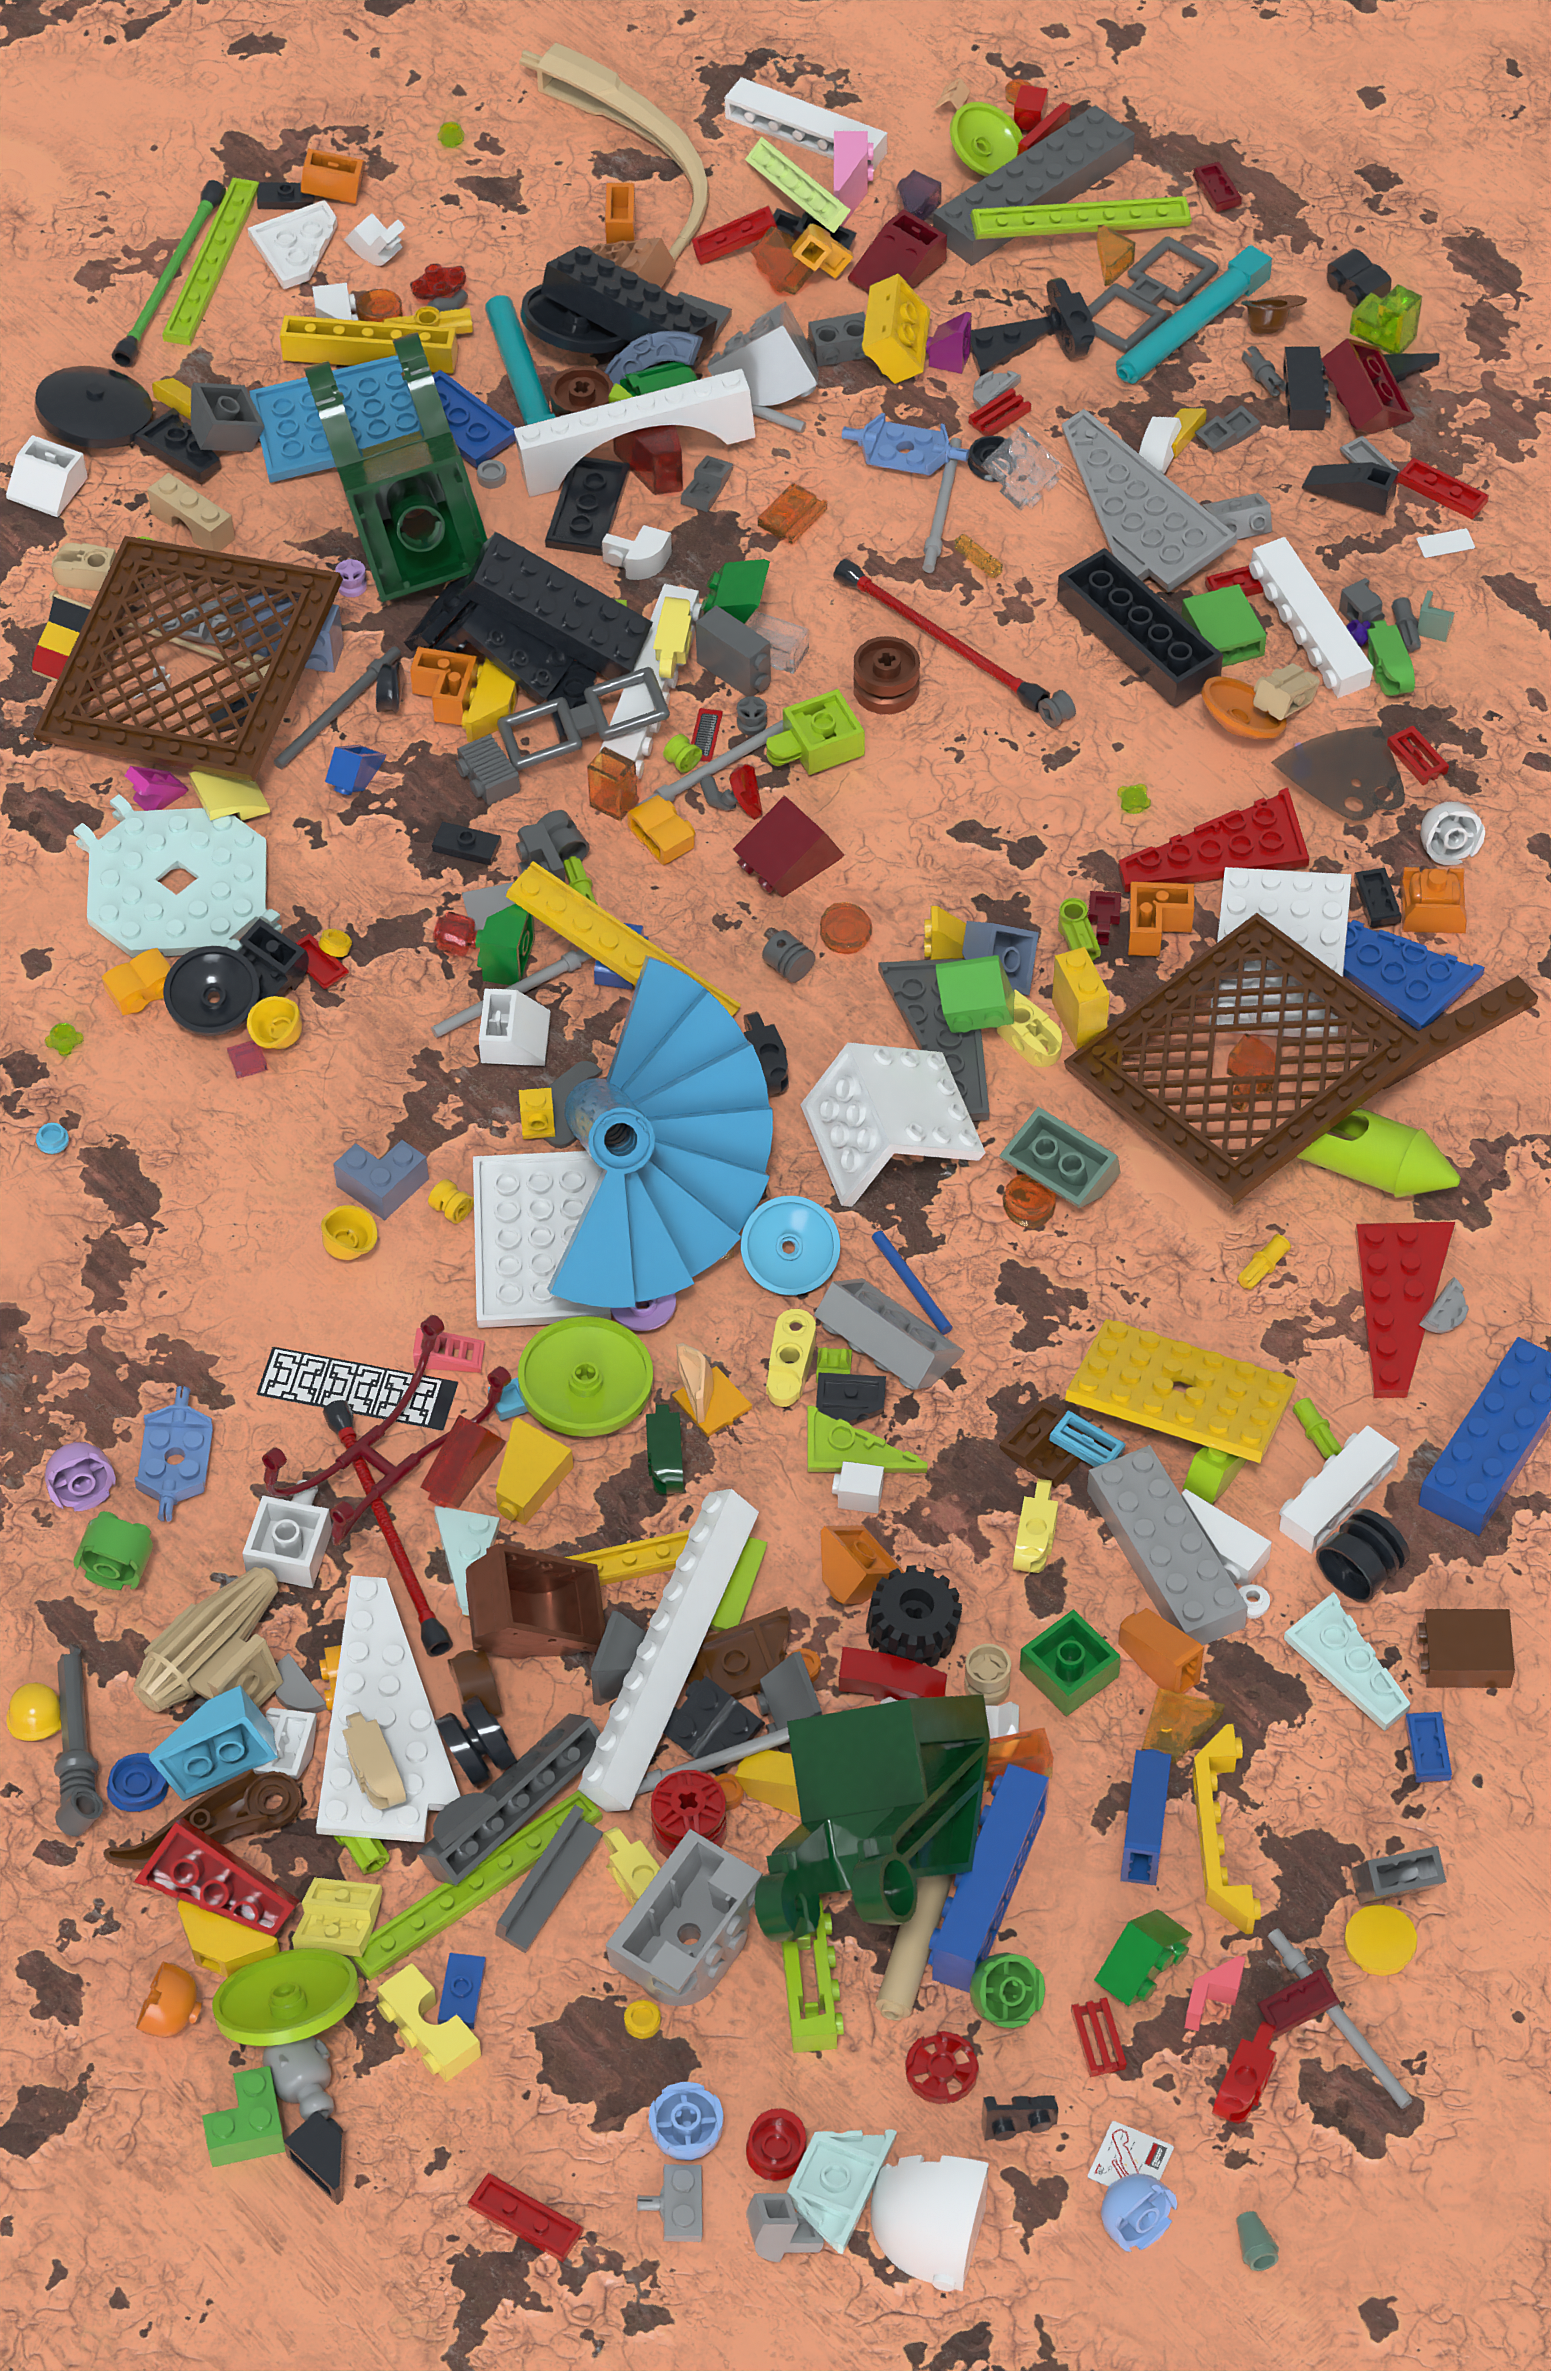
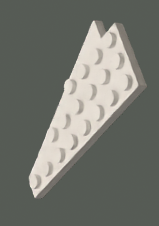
M351 1575L316 1831L317 1834L425 1842L428 1811H442L447 1804L461 1796L440 1734L434 1722L435 1720L387 1579ZM360 1711L365 1722L377 1720L399 1772L406 1795L405 1802L384 1809H376L369 1803L366 1793L361 1792L348 1760L347 1747L342 1730L348 1729L347 1715Z

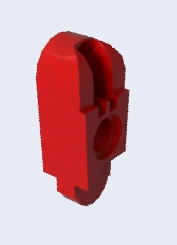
M1262 2021L1253 2042L1241 2039L1218 2091L1212 2115L1239 2124L1248 2119L1254 2105L1258 2107L1277 2062L1275 2059L1277 2052L1270 2050L1277 2026Z

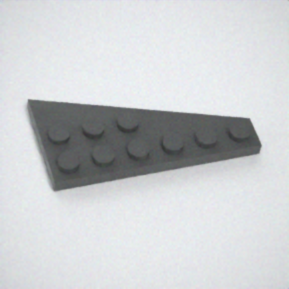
M966 959L878 962V971L919 1050L942 1052L971 1120H989L981 1029L951 1033L943 1015L936 975V964Z

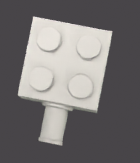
M299 1480L297 1484H300L307 1480ZM317 1485L294 1494L292 1501L262 1496L242 1553L246 1572L253 1567L260 1569L265 1567L274 1573L279 1582L313 1588L332 1530L329 1509L312 1506L315 1495L318 1492Z

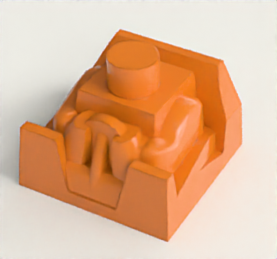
M1404 867L1400 881L1402 932L1466 934L1467 917L1465 909L1464 868H1449L1448 871L1445 869L1425 868L1420 872L1419 867Z

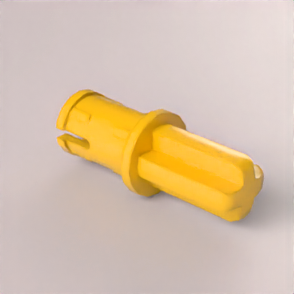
M1275 1234L1261 1251H1256L1253 1254V1260L1238 1275L1237 1280L1241 1283L1240 1286L1251 1290L1267 1273H1272L1275 1270V1264L1291 1249L1290 1242L1284 1236Z

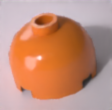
M163 1961L151 1983L148 1998L144 2000L136 2029L156 2037H171L181 2032L187 2022L195 2023L202 2003L196 2001L198 1987L191 1974L178 1965Z

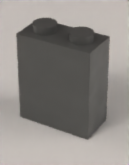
M717 605L695 622L698 664L746 697L755 696L769 686L771 682L770 641Z
M1438 1846L1368 1860L1351 1869L1359 1905L1430 1890L1447 1882Z

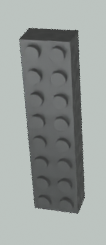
M1095 105L934 211L933 227L947 235V248L973 266L1015 237L976 239L970 217L972 209L1065 204L1133 159L1135 133Z

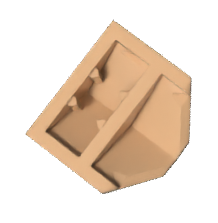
M684 1343L677 1344L678 1372L697 1423H702L705 1421L713 1393L711 1367L699 1350Z

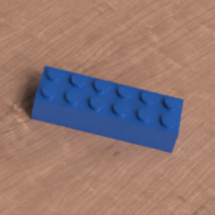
M1517 1337L1422 1483L1419 1506L1480 1536L1551 1424L1550 1352Z
M1008 1764L1003 1776L997 1775L991 1795L994 1796L991 1806H984L979 1820V1825L982 1828L976 1839L972 1871L956 1875L954 1886L957 1889L954 1898L948 1896L942 1910L941 1917L944 1918L942 1928L935 1927L930 1939L929 1948L932 1950L928 1964L933 1966L932 1980L970 1993L971 1977L975 1973L977 1966L989 1956L1045 1816L1049 1777Z

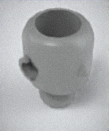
M314 2036L291 2043L267 2046L263 2052L262 2059L264 2067L270 2066L275 2094L285 2102L300 2103L299 2113L305 2121L316 2111L326 2119L331 2115L334 2108L333 2099L328 2093L324 2092L331 2080V2068L327 2061L330 2053L326 2045L320 2039L316 2040Z

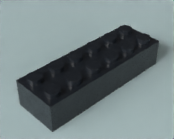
M578 246L546 263L541 294L625 340L632 342L647 334L662 331H682L703 337L696 358L712 349L718 319L709 315L705 310L686 303L681 297L673 296L662 290L660 286L638 277L636 273L619 267L612 260L593 253L590 248Z
M495 532L483 544L461 591V595L610 680L632 672L653 624L651 620L498 532Z
M1103 548L1058 576L1057 600L1174 708L1201 692L1204 683L1209 678L1221 676L1223 654L1106 548Z

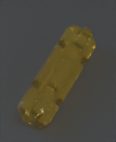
M962 534L955 539V549L961 554H965V557L981 570L985 569L984 572L991 578H996L1002 573L1003 564L996 558H992L990 553L976 542H973L966 534Z

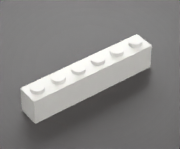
M742 77L725 96V119L834 160V131H868V143H873V160H868V164H873V171L887 154V132Z
M1282 537L1253 548L1251 562L1249 563L1251 575L1254 579L1260 581L1267 599L1273 601L1278 609L1281 620L1284 623H1288L1293 631L1296 642L1299 645L1302 644L1308 654L1312 666H1316L1322 674L1326 687L1332 689L1336 697L1340 698L1370 686L1373 666L1287 539Z

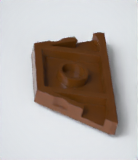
M787 1606L705 1637L685 1682L690 1685L694 1680L699 1679L702 1681L707 1676L735 1699L759 1691L760 1679L783 1662L785 1658L791 1618Z

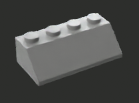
M863 1278L832 1282L814 1314L816 1318L823 1322L822 1326L827 1331L836 1335L840 1334L846 1338L848 1345L852 1349L860 1353H867L874 1358L873 1363L877 1367L885 1371H892L900 1377L899 1381L902 1385L912 1390L932 1387L965 1352V1350Z

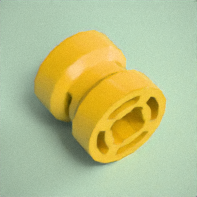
M443 1179L432 1189L428 1197V1204L436 1211H443L445 1218L457 1224L463 1221L472 1210L474 1198L465 1191H458L457 1185L451 1180Z

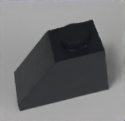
M316 2111L283 2141L286 2156L338 2205L343 2200L345 2148L342 2135L344 2132L335 2120L330 2117L325 2120Z

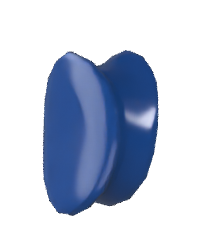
M135 1753L121 1758L111 1769L107 1784V1796L111 1803L119 1810L128 1812L144 1811L157 1806L163 1801L167 1795L169 1784L150 1761L149 1753Z

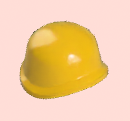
M278 996L267 997L256 1003L250 1010L247 1018L248 1031L253 1041L262 1048L283 1049L294 1044L302 1032V1020L297 1004L292 1000Z
M342 1205L327 1213L321 1221L323 1246L335 1258L341 1260L356 1259L362 1254L370 1252L375 1246L377 1240L376 1223L370 1213L363 1208L353 1205Z
M33 1682L19 1687L14 1692L6 1716V1723L10 1734L19 1740L35 1741L47 1738L61 1729L60 1698L53 1689L43 1683Z

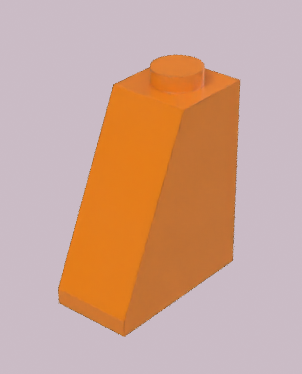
M1145 1608L1137 1615L1135 1613L1128 1615L1121 1622L1118 1644L1172 1701H1175L1200 1682L1204 1647L1199 1642L1148 1608Z

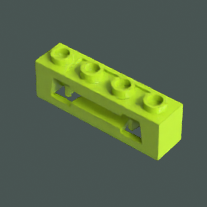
M820 1900V1919L816 1931L797 1938V1942L781 1943L793 2053L837 2049V2035H844L842 2012L835 2013L834 2002L840 2001L838 1979H831L830 1968H836L834 1946H827L826 1935H832L831 1914L823 1913L822 1900ZM811 1936H815L816 1940H813V1958L818 2002L805 2003V2019H801L800 2012H803V1989L798 1951L810 1950ZM819 2010H824V2014L819 2015Z

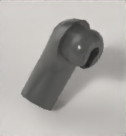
M456 289L450 298H435L427 306L435 307L439 312L460 309L467 300L468 295L463 289Z
M712 776L704 777L700 781L706 802L710 806L725 811L736 807L738 801L733 791L727 789L724 793L720 792Z

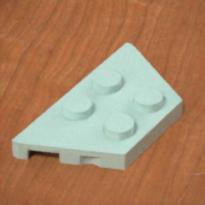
M862 2130L846 2131L845 2133H835L833 2131L815 2132L787 2189L794 2208L838 2253L843 2254L875 2186L878 2173L883 2168L895 2143L897 2135L895 2130H885L884 2135H863Z

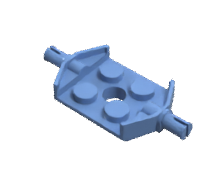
M881 413L865 425L864 429L844 426L842 430V439L858 441V446L862 447L865 462L869 465L929 476L945 462L949 463L950 458L967 462L969 457V449L952 447L950 445L945 425L942 423L941 430L935 431L886 422L885 413ZM903 449H909V450H911V451H909L908 453H901V452H899L900 450H903Z
M181 1386L176 1388L175 1403L173 1405L144 1415L145 1430L138 1477H135L134 1480L136 1489L159 1500L160 1506L157 1518L160 1521H165V1516L167 1522L172 1520L173 1505H177V1502L199 1495L205 1491L213 1423L212 1418L188 1406L191 1390L185 1386L183 1387V1392ZM178 1454L184 1457V1460L179 1464L171 1465L167 1463V1459L172 1455Z

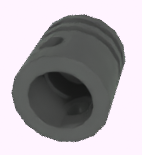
M782 930L773 935L767 942L762 952V958L789 982L795 983L805 977L811 970L815 962V953L809 950L807 946L789 931ZM783 943L782 947L779 948L778 945Z

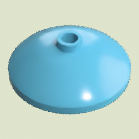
M781 1196L763 1203L748 1218L741 1235V1256L750 1276L763 1288L780 1295H800L816 1289L832 1274L839 1259L840 1237L832 1217L819 1204L804 1197ZM784 1242H791L794 1245L793 1253L788 1254L783 1251L782 1245Z

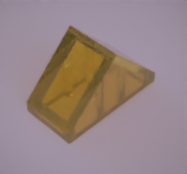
M1098 225L1096 247L1104 286H1110L1134 264L1136 242L1105 225Z

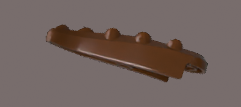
M249 1769L200 1797L144 1842L130 1847H109L105 1849L103 1855L110 1864L124 1868L143 1869L175 1822L181 1817L220 1844H227L234 1837L244 1834H263L267 1829L284 1826L294 1819L300 1810L302 1802L301 1792L293 1778L283 1772L271 1771L256 1774L254 1769ZM272 1793L281 1794L283 1800L280 1806L275 1809L264 1807V1801L268 1795Z

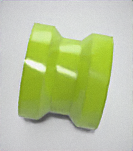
M678 734L671 738L663 751V757L668 762H674L675 767L681 773L692 770L702 756V750L697 745L690 744V740L684 734Z

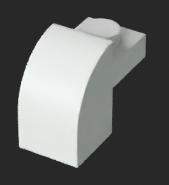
M371 213L351 231L344 241L359 257L373 265L380 266L385 264L403 247L399 243L402 239L398 235L406 227L397 219L386 229L375 215Z
M645 525L642 526L635 541L606 533L602 541L603 562L625 568L627 579L642 580L650 578L664 568L672 554L671 533Z

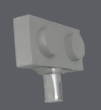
M664 2164L663 2187L660 2196L637 2195V2211H659L663 2222V2241L701 2242V2165Z

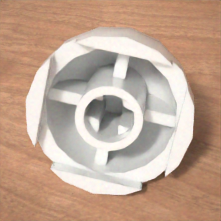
M1455 801L1443 802L1435 805L1422 820L1420 837L1424 849L1435 862L1445 866L1458 865L1463 863L1459 859L1465 858L1469 854L1473 857L1478 852L1484 842L1485 828L1480 817L1468 805Z

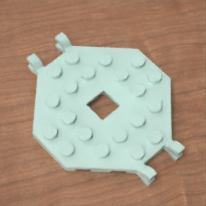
M118 794L110 800V805L116 809L112 816L121 823L99 840L84 823L73 830L74 834L80 838L76 841V845L89 853L88 925L131 958H135L137 955L154 948H158L160 952H163L164 956H181L189 951L205 946H223L238 952L242 948L238 940L248 932L259 918L277 931H282V926L277 923L280 919V914L273 909L267 910L266 905L267 841L233 814L210 821L204 808L134 811L128 801ZM185 869L197 879L177 895L158 882L159 879L171 870Z

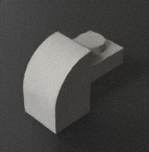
M754 2193L746 2211V2219L755 2250L761 2258L772 2262H780L784 2253H820L824 2245L823 2237L799 2212H795L790 2193Z

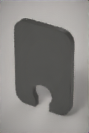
M580 1061L546 1087L551 1088L555 1137H545L543 1139L555 1148H566L577 1140V1137L566 1123L564 1116L565 1102L569 1093L579 1083L587 1079L598 1078L603 1074L602 1069L591 1061Z

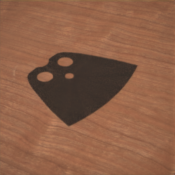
M1380 726L1358 727L1328 733L1297 745L1271 762L1302 789L1335 812L1351 820L1360 821L1367 819L1377 809L1392 810L1402 806L1405 801L1402 780L1391 749L1387 746V740ZM1358 779L1362 784L1360 787L1352 785L1351 780ZM1380 786L1387 787L1393 792L1394 797L1390 801H1383L1376 796L1375 789ZM1348 797H1356L1362 801L1363 809L1357 812L1349 810L1345 806L1344 801Z

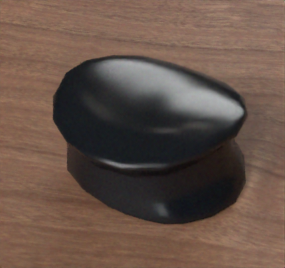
M1001 436L981 437L970 446L967 464L972 472L986 481H1004L1013 473L1016 467L1015 448L1011 442Z
M400 662L393 666L386 663L381 665L376 685L377 712L392 710L397 713L399 710L404 685V668Z

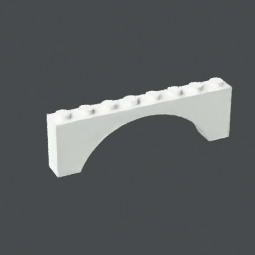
M743 370L730 371L515 428L514 434L522 477L529 497L558 490L567 473L582 457L599 445L634 430L660 425L690 426L716 435L727 445L755 438L750 389Z

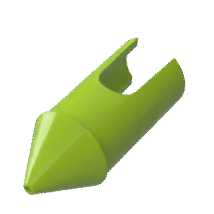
M1360 1107L1329 1130L1350 1140L1325 1133L1296 1156L1299 1159L1392 1193L1396 1198L1457 1187L1461 1180L1459 1174L1423 1128L1418 1130Z

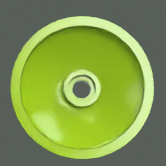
M984 102L967 103L953 115L950 123V138L956 153L970 169L978 174L987 177L1017 157L1018 144L1023 139L1022 133L1016 123L996 106Z

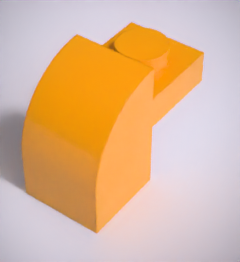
M810 224L791 247L792 255L814 271L820 267L835 279L853 258L851 251L831 238L828 231L815 224Z

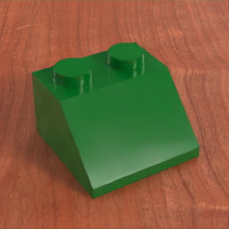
M759 559L727 562L718 573L714 571L706 586L710 591L705 596L701 605V610L704 611L703 615L717 605L745 624L759 607L770 561Z
M516 903L487 917L484 928L479 929L477 932L475 946L480 948L477 966L482 968L483 981L511 986L523 979L535 941L534 916Z

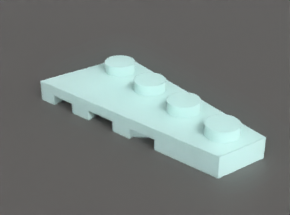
M1334 1592L1285 1632L1284 1640L1384 1731L1409 1711L1411 1703L1387 1668H1383L1375 1657L1376 1652L1369 1642L1366 1643L1357 1630L1356 1623L1342 1609L1340 1600Z

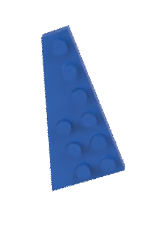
M1356 920L1348 922L1343 975L1418 1031L1431 1024L1484 974V966L1475 963L1473 966L1457 961L1458 957L1448 953L1443 956L1431 952L1423 944L1381 929L1379 932L1364 927V923Z

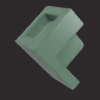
M1427 591L1420 610L1418 634L1419 636L1446 642L1455 613L1431 607L1434 592Z

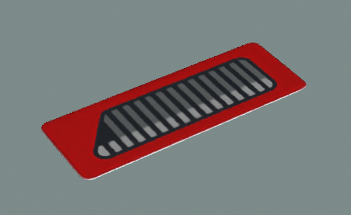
M700 708L698 711L691 744L697 745L702 750L700 761H712L723 715L721 710Z

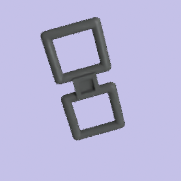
M1168 236L1164 237L1128 270V277L1136 281L1131 287L1126 289L1114 283L1088 306L1092 317H1094L1117 296L1151 317L1126 340L1092 321L1095 326V336L1127 353L1166 319V311L1156 306L1158 302L1165 298L1176 305H1181L1218 271V264ZM1168 249L1203 269L1178 292L1143 273Z
M645 667L588 687L584 691L587 704L573 709L569 708L565 698L559 697L500 718L497 721V725L510 762L515 767V770L520 771L580 750L582 748V737L598 732L601 739L609 740L668 719L670 712L653 669ZM645 681L655 710L609 726L598 697ZM558 711L568 741L521 756L511 727Z

